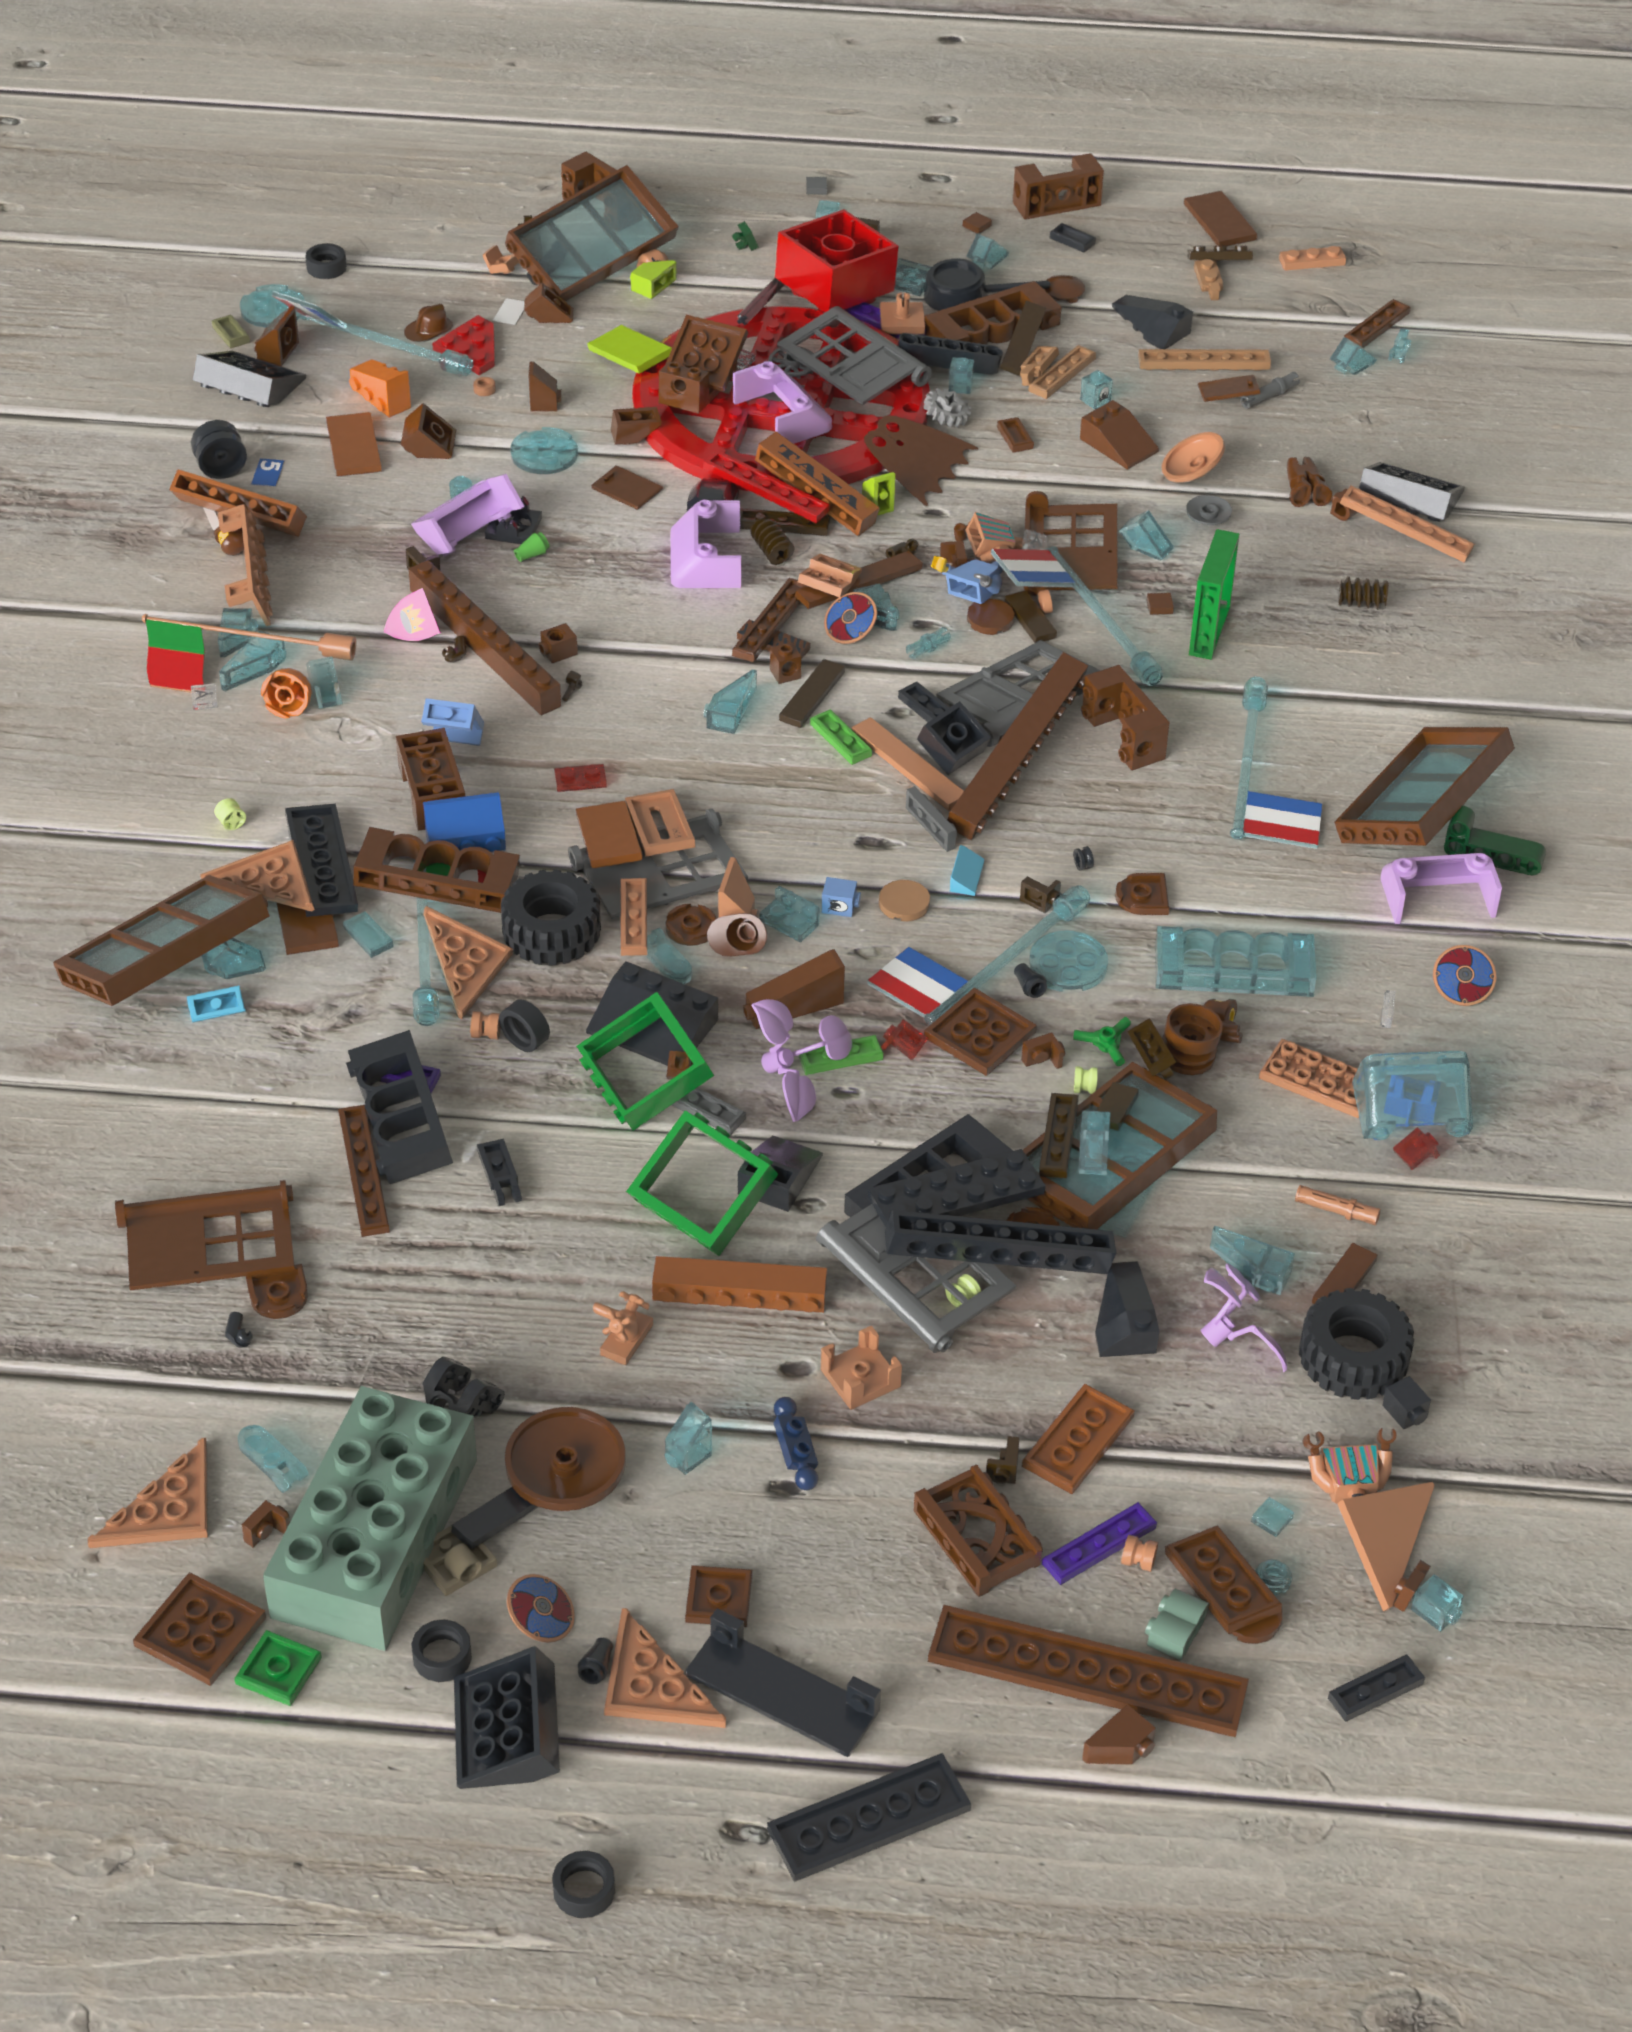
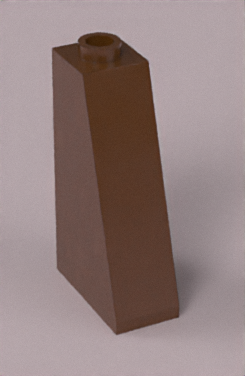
M835 949L829 950L747 992L746 1004L743 1005L745 1018L751 1020L755 1029L761 1028L757 1014L751 1005L767 999L783 1003L790 1011L792 1019L844 1004L845 966Z

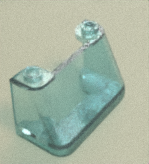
M1439 1051L1373 1054L1361 1061L1352 1084L1364 1139L1384 1140L1389 1137L1395 1127L1445 1125L1446 1132L1454 1137L1470 1134L1473 1129L1470 1063L1466 1052Z

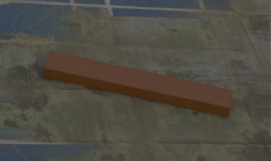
M910 551L863 566L861 567L862 571L858 579L845 594L859 592L922 570L923 562ZM809 586L795 591V597L808 609L839 598Z
M789 578L733 647L732 656L755 662L801 603L795 597V591L807 585L798 583L796 579Z
M365 1105L339 1108L340 1124L361 1236L366 1237L390 1233Z

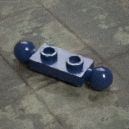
M780 1397L774 1403L773 1410L777 1417L773 1424L787 1470H798L795 1474L796 1485L805 1491L812 1490L818 1484L819 1477L815 1469L819 1463L805 1418L795 1416L797 1405L792 1398Z

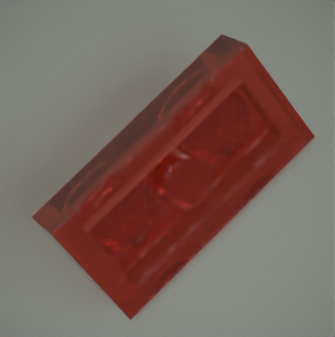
M604 764L554 768L557 792L607 788Z

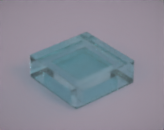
M819 200L816 218L839 211L840 203Z
M1268 1497L1252 1515L1251 1522L1277 1537L1293 1519L1294 1512Z

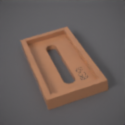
M674 789L625 798L632 824L645 857L695 847L694 836ZM657 810L660 812L670 836L669 839H661L650 813L651 811Z

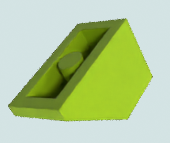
M676 261L642 263L631 272V291L653 299L677 280Z
M894 472L872 477L862 483V495L880 507L878 515L894 511Z

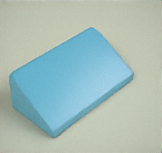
M962 845L959 847L952 871L950 892L975 896L985 859Z
M240 985L187 996V1004L192 1022L245 1012Z

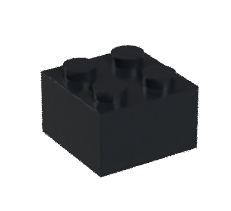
M959 701L926 723L920 731L917 740L945 773L950 775L981 754L992 737Z

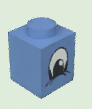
M827 877L822 893V913L852 917L854 908H859L861 892H857V881Z

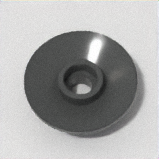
M1201 495L1192 498L1187 503L1186 513L1197 523L1218 525L1230 519L1232 507L1223 498L1213 495Z

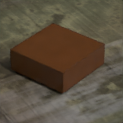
M978 212L963 220V227L976 234L992 226V220Z
M1147 593L1150 615L1173 614L1174 606L1171 593Z

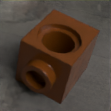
M567 623L540 632L541 642H539V650L552 664L578 655L577 636Z
M793 642L770 647V671L778 684L801 679V655Z

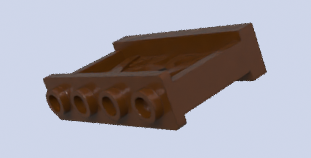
M977 1464L971 1466L970 1470L928 1490L923 1488L915 1492L913 1511L978 1597L989 1593L990 1588L1032 1567L1036 1568L1041 1565L1043 1547L1040 1540L1030 1534L1023 1518L1013 1512L1006 1496L1003 1493L999 1494L993 1486L988 1473L982 1472ZM970 1487L979 1496L978 1498H973L970 1496L969 1491L966 1494L965 1501H960L958 1495L959 1492ZM952 1496V1502L938 1503ZM956 1515H959L960 1523L953 1525L949 1519L956 1520ZM966 1515L981 1517L995 1523V1534L991 1545L978 1538L963 1539L961 1534L966 1527ZM1016 1544L1023 1554L1012 1559L1000 1553L1001 1550L1009 1555L1016 1554V1550L1010 1548V1545ZM974 1546L979 1547V1553L975 1554L971 1548ZM995 1560L1002 1564L990 1571L987 1570Z

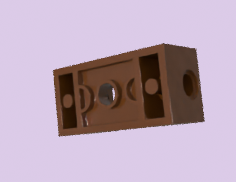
M587 151L561 163L563 200L617 170ZM619 186L595 198L602 202L605 207L603 220L616 233L642 221V214Z
M1093 154L1072 156L1073 171L1043 176L1034 163L1016 166L1013 204L1024 220L1101 206L1104 169ZM1062 190H1067L1062 196H1059Z
M668 362L659 371V403L699 414L720 392L719 390L709 388V372L703 371L698 367L687 368L681 366L678 362ZM737 363L735 365L733 373L737 372Z
M1116 665L1086 675L1081 713L1094 727L1117 719L1120 720L1122 723V730L1120 732L1122 745H1120L1118 750L1120 760L1131 771L1165 760L1170 722L1122 667Z
M445 728L395 736L398 767L403 782L408 781L413 817L418 831L425 830L423 802L466 796Z

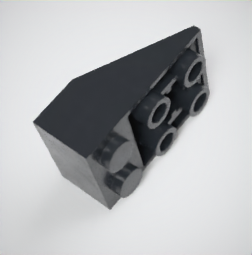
M774 1135L751 1151L756 1156L761 1153L773 1162L772 1168L778 1173L759 1202L789 1212L823 1156V1152ZM746 1161L743 1162L738 1170V1194L741 1193L757 1171L756 1167Z

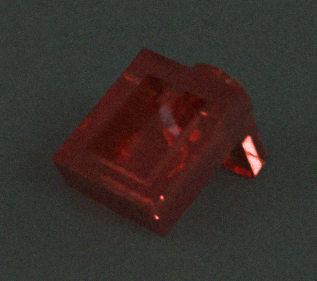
M902 1019L897 1026L891 1024L882 1037L886 1040L881 1048L885 1051L891 1044L910 1060H913L928 1038Z
M1418 1127L1392 1148L1394 1153L1411 1170L1415 1169L1430 1155L1435 1159L1440 1156L1436 1148L1439 1145L1437 1140L1429 1132L1424 1134Z

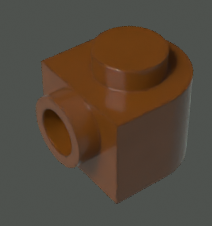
M1348 489L1337 492L1331 501L1330 514L1341 521H1346L1359 513L1340 504L1342 497Z

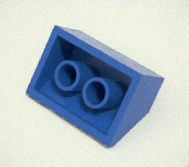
M499 792L423 802L427 843L435 840L447 841L457 846L459 851L469 847H481L490 852L506 850L505 829Z

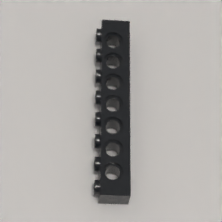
M892 1210L885 1229L886 1252L890 1255L1107 1274L1117 1254L1114 1233L1107 1230Z

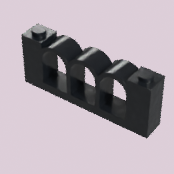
M410 1030L348 1050L351 1061L346 1062L350 1077L357 1078V1083L365 1100V1109L373 1127V1136L380 1155V1159L376 1160L380 1175L386 1174L389 1184H393L452 1164L453 1160ZM409 1070L412 1071L413 1075L381 1086H372L375 1082L382 1080L384 1075H397ZM420 1096V1103L390 1113H380L387 1107ZM429 1124L430 1130L401 1140L388 1141L396 1134Z
M967 1114L845 1194L844 1213L852 1217L872 1204L868 1198V1188L918 1176L925 1170L930 1173L952 1167L944 1158L953 1152H956L966 1162H972L1013 1150L971 1115Z

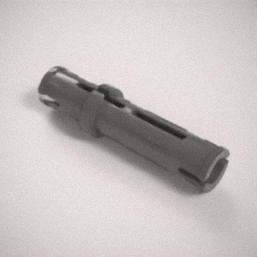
M1291 372L1282 378L1273 379L1271 383L1260 388V394L1241 396L1240 401L1247 400L1241 403L1242 406L1248 409L1276 394L1281 395L1285 393L1287 389L1300 383V379L1293 380L1299 377L1298 374Z

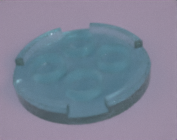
M269 284L256 287V291L241 298V315L248 323L266 328L273 319L289 308V306L275 298L278 297L286 300L275 292L304 301V297L300 292L288 289L286 285ZM296 311L297 320L302 316V314Z
M542 427V430L529 433L524 431L512 441L510 447L513 463L518 468L533 474L561 472L572 466L578 457V446L572 439V435L552 427Z
M1057 931L1044 935L1034 943L1030 951L1029 963L1031 969L1046 978L1048 988L1063 992V989H1082V991H1085L1099 984L1105 977L1108 956L1104 947L1087 934L1076 931Z

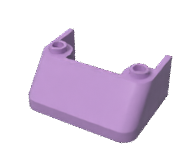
M765 361L733 373V403L735 405L775 392L791 409L792 412L775 417V432L777 431L793 444L831 430V416L796 380L773 362Z
M503 474L478 482L415 520L411 525L415 532L437 555L442 554L444 557L455 551L454 546L461 539L491 521L498 519L500 522L501 519H508L512 516L510 514L511 511L523 508L524 504L507 474Z
M701 500L671 527V583L677 588H741V555L717 556V548L709 543L699 544L698 533H740V500Z
M1483 853L1400 858L1386 864L1381 872V882L1395 924H1400L1406 896L1404 887L1479 883L1490 917H1496L1502 886L1492 859Z

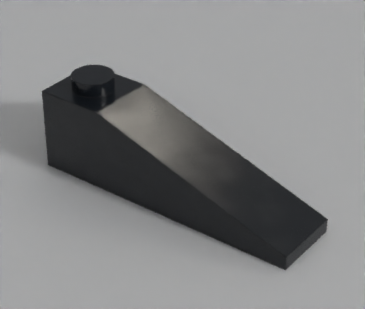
M1124 295L1112 303V308L1124 320H1129L1133 324V329L1143 334V339L1159 349H1167L1191 333L1193 311L1181 304L1131 295Z
M1138 1261L1112 1263L1107 1274L1095 1330L1099 1357L1157 1353L1160 1331L1155 1308Z

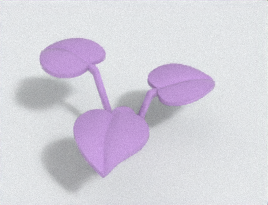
M767 999L758 1001L751 1006L757 1014L761 1030L769 1042L776 1044L770 1048L769 1052L763 1054L761 1059L762 1066L768 1073L778 1072L779 1075L785 1073L782 1080L783 1092L792 1120L796 1122L813 1109L816 1102V1092L811 1080L807 1076H800L798 1070L787 1069L793 1063L794 1057L825 1046L830 1059L840 1060L847 1057L850 1053L852 1038L843 1021L836 1016L830 1015L824 1017L819 1024V1034L823 1040L822 1042L791 1052V1050L781 1047L790 1038L788 1031L793 1027L790 1011L783 1003L777 1000Z
M1227 1263L1225 1267L1229 1273L1228 1276L1233 1277L1242 1287L1241 1294L1237 1296L1214 1268L1207 1270L1204 1283L1217 1287L1229 1299L1217 1316L1201 1329L1202 1334L1214 1347H1217L1227 1337L1232 1341L1237 1336L1253 1332L1275 1352L1281 1361L1283 1372L1287 1370L1285 1354L1276 1340L1265 1330L1255 1325L1235 1332L1232 1330L1236 1325L1229 1315L1237 1306L1239 1308L1242 1306L1241 1301L1249 1294L1256 1302L1260 1300V1296L1254 1286L1234 1266Z

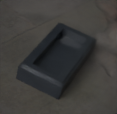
M1063 223L1050 231L1049 236L1050 239L1083 253L1096 242V237Z

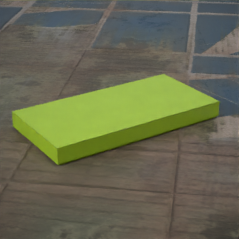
M623 325L587 343L590 351L639 374L667 359L672 350L671 347Z

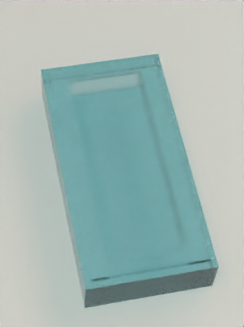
M362 912L343 922L344 929L371 958L394 947L393 940L366 912Z

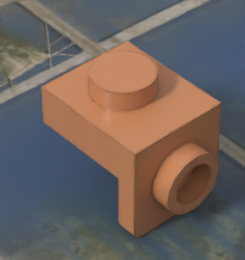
M497 245L492 246L483 254L491 274L500 272L508 274L515 270L514 267L519 263L514 254L502 256Z

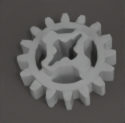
M936 388L935 391L930 390L924 401L925 405L923 408L927 410L926 414L932 415V420H938L941 425L947 423L948 427H951L952 424L957 428L960 424L964 426L972 413L970 412L972 407L967 406L969 402L962 400V395L957 396L955 391L948 392L946 388L943 391L939 388Z

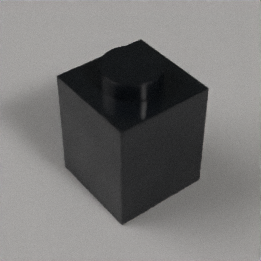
M1408 1376L1386 1387L1382 1406L1404 1430L1412 1425H1420L1427 1419L1431 1399Z

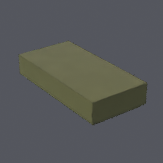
M231 314L212 320V327L230 349L250 343V336Z

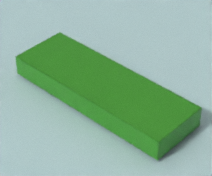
M831 709L810 718V725L851 765L872 756V749Z
M876 1035L852 1039L850 1053L847 1057L840 1060L830 1059L825 1046L800 1054L798 1057L805 1075L880 1061L883 1060V1051Z

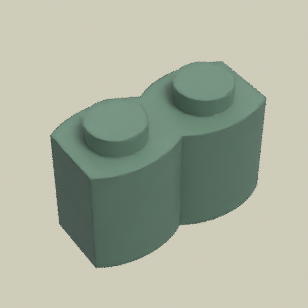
M1176 1588L1171 1592L1170 1596L1165 1594L1158 1608L1159 1615L1157 1618L1152 1616L1145 1630V1634L1149 1635L1147 1645L1178 1660H1182L1206 1619L1209 1603Z

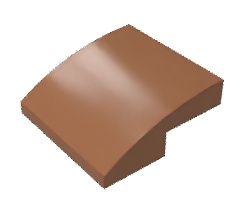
M818 554L811 559L809 568L799 574L798 583L841 597L858 579L862 568L823 554Z

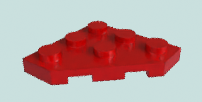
M479 315L432 343L435 352L479 376L495 366L494 324Z

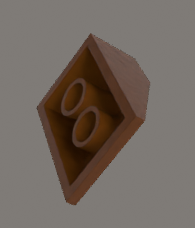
M1114 400L1086 414L1081 419L1080 440L1127 470L1159 452L1158 446L1133 414Z

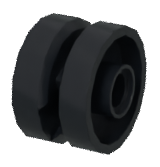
M224 420L207 421L193 433L190 441L191 449L199 468L206 476L213 479L230 478L239 473L245 466L247 451L238 430L233 424Z

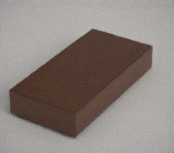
M1018 417L997 421V428L1012 453L1034 449V442Z

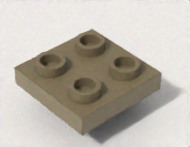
M452 1525L437 1534L432 1552L428 1559L427 1557L425 1558L423 1563L424 1571L445 1596L450 1595L497 1567V1559L484 1543L471 1550L451 1532Z

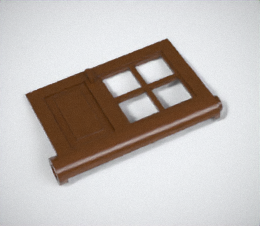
M1033 491L1029 493L1026 497L1024 550H1049L1075 583H1071L1073 587L1023 586L1024 590L1030 595H1038L1039 591L1046 589L1048 591L1117 589V503L1049 505L1048 496L1044 492ZM1104 515L1103 528H1076V516ZM1044 516H1071V529H1044ZM1103 533V546L1076 547V534ZM1071 534V547L1043 548L1044 535ZM1035 537H1038L1042 547L1037 542L1031 543L1032 540Z
M280 1180V1185L129 1204H125L124 1199L115 1200L118 1228L127 1227L130 1291L188 1283L199 1284L204 1281L295 1270L288 1202L294 1201L292 1184L286 1185V1180ZM272 1211L273 1230L242 1234L241 1214ZM235 1215L236 1235L205 1238L204 1219ZM274 1237L276 1257L244 1260V1240ZM237 1241L238 1261L207 1265L206 1245Z

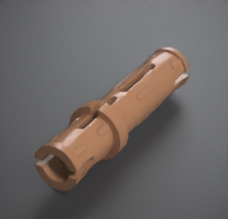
M1299 1185L1295 1196V1202L1343 1215L1347 1220L1356 1219L1374 1226L1377 1225L1381 1213L1380 1208L1364 1205L1357 1202V1199L1341 1198L1303 1185Z

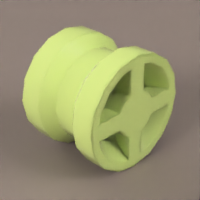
M224 799L215 808V815L221 820V824L227 830L238 829L246 820V814L235 799Z
M1076 1066L1074 1093L1088 1091L1090 1094H1093L1097 1088V1068L1091 1067L1089 1070H1085L1080 1066Z
M967 1274L959 1277L956 1284L951 1283L968 1300L981 1292V1288L975 1279ZM945 1289L949 1302L956 1307L960 1306L962 1303Z

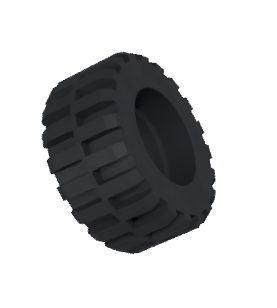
M553 869V872L539 870L537 874H526L524 879L519 878L506 890L501 901L504 941L506 945L513 949L516 955L520 954V957L526 961L533 960L535 964L549 963V966H553L560 962H563V964L570 963L571 959L574 958L578 960L585 955V952L588 953L594 947V944L600 937L601 913L599 895L596 893L595 888L590 883L588 884L587 880L581 876L577 878L574 873L569 871L562 873L561 870ZM547 914L566 916L558 920L537 919V917Z
M1346 1288L1344 1292H1339V1290L1330 1292L1328 1298L1324 1295L1316 1300V1303L1308 1309L1307 1315L1304 1318L1299 1345L1301 1364L1303 1369L1308 1371V1376L1314 1382L1318 1381L1322 1389L1327 1392L1328 1390L1333 1391L1335 1396L1343 1398V1395L1350 1396L1352 1400H1360V1397L1373 1399L1379 1393L1383 1396L1385 1395L1386 1387L1402 1380L1408 1372L1415 1340L1413 1338V1326L1409 1322L1406 1313L1399 1311V1305L1393 1300L1387 1301L1386 1296L1380 1293L1375 1295L1367 1289L1354 1291V1288ZM1341 1336H1358L1371 1341L1379 1349L1370 1352H1356L1341 1346L1334 1339Z

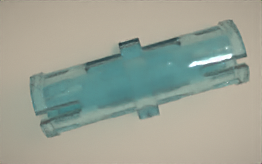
M941 627L931 634L926 633L921 636L920 640L907 645L906 653L908 654L915 650L914 653L909 655L911 659H915L925 652L930 653L937 646L950 640V632L942 636L948 629Z

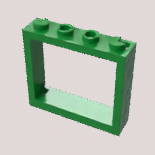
M1216 529L1197 580L1189 647L1190 656L1209 660L1213 658L1231 606L1240 533ZM1221 600L1227 601V605L1221 604Z
M658 992L576 1046L583 1056L579 1061L585 1070L592 1069L594 1072L590 1077L597 1088L604 1087L605 1091L601 1094L610 1107L614 1104L616 1105L617 1109L613 1112L620 1123L623 1125L627 1122L633 1131L715 1076ZM661 1017L693 1065L630 1108H627L597 1063V1060Z
M685 1110L626 1192L636 1202L720 1256L778 1173L772 1168L773 1162L761 1153L758 1156L752 1154V1148L738 1139L735 1143L729 1139L731 1135L723 1128L717 1126L714 1129L708 1125L710 1121L696 1112L695 1115H692ZM694 1128L757 1168V1171L711 1234L648 1193L651 1186Z

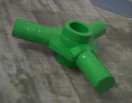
M1123 1017L1114 1027L1105 1026L1095 1032L1074 1030L1073 1040L1093 1043L1100 1051L1109 1053L1116 1066H1122L1125 1063V1059L1118 1048L1120 1047L1121 1034L1131 1025V1021L1129 1018Z

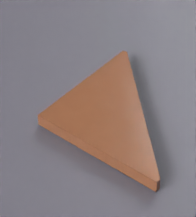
M293 840L200 874L201 879L211 875L259 892L269 901L307 911L315 910Z
M425 906L423 914L458 1018L462 1019L512 956L513 949Z
M206 1437L197 1441L198 1445L167 1468L168 1471L157 1481L153 1480L138 1493L137 1498L126 1508H121L106 1522V1526L96 1535L88 1537L89 1548L208 1537Z
M1433 1482L1342 1499L1337 1503L1383 1611L1390 1609L1395 1601L1397 1593L1394 1590L1404 1575L1435 1486Z
M622 1608L604 1716L726 1728V1717L720 1714L701 1689L684 1675L683 1670L670 1655L664 1653L650 1633L630 1615V1611L627 1608Z

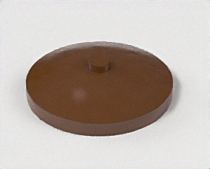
M577 1407L552 1408L529 1417L512 1433L505 1450L506 1474L514 1490L531 1504L554 1511L578 1510L600 1502L617 1487L623 1476L626 1464L624 1442L616 1427L603 1416Z

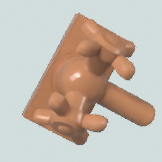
M622 1291L619 1296L627 1301L625 1309L618 1311L595 1302L593 1311L597 1315L611 1320L609 1326L605 1327L602 1331L603 1334H609V1336L600 1347V1355L626 1366L652 1328L653 1318L637 1312L638 1306L649 1310V1303L636 1294H628Z

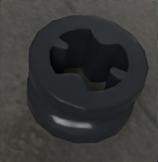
M1084 846L1082 850L1079 848L1074 849L1073 858L1077 869L1083 871L1085 867L1088 869L1093 868L1094 858L1091 849L1088 846Z

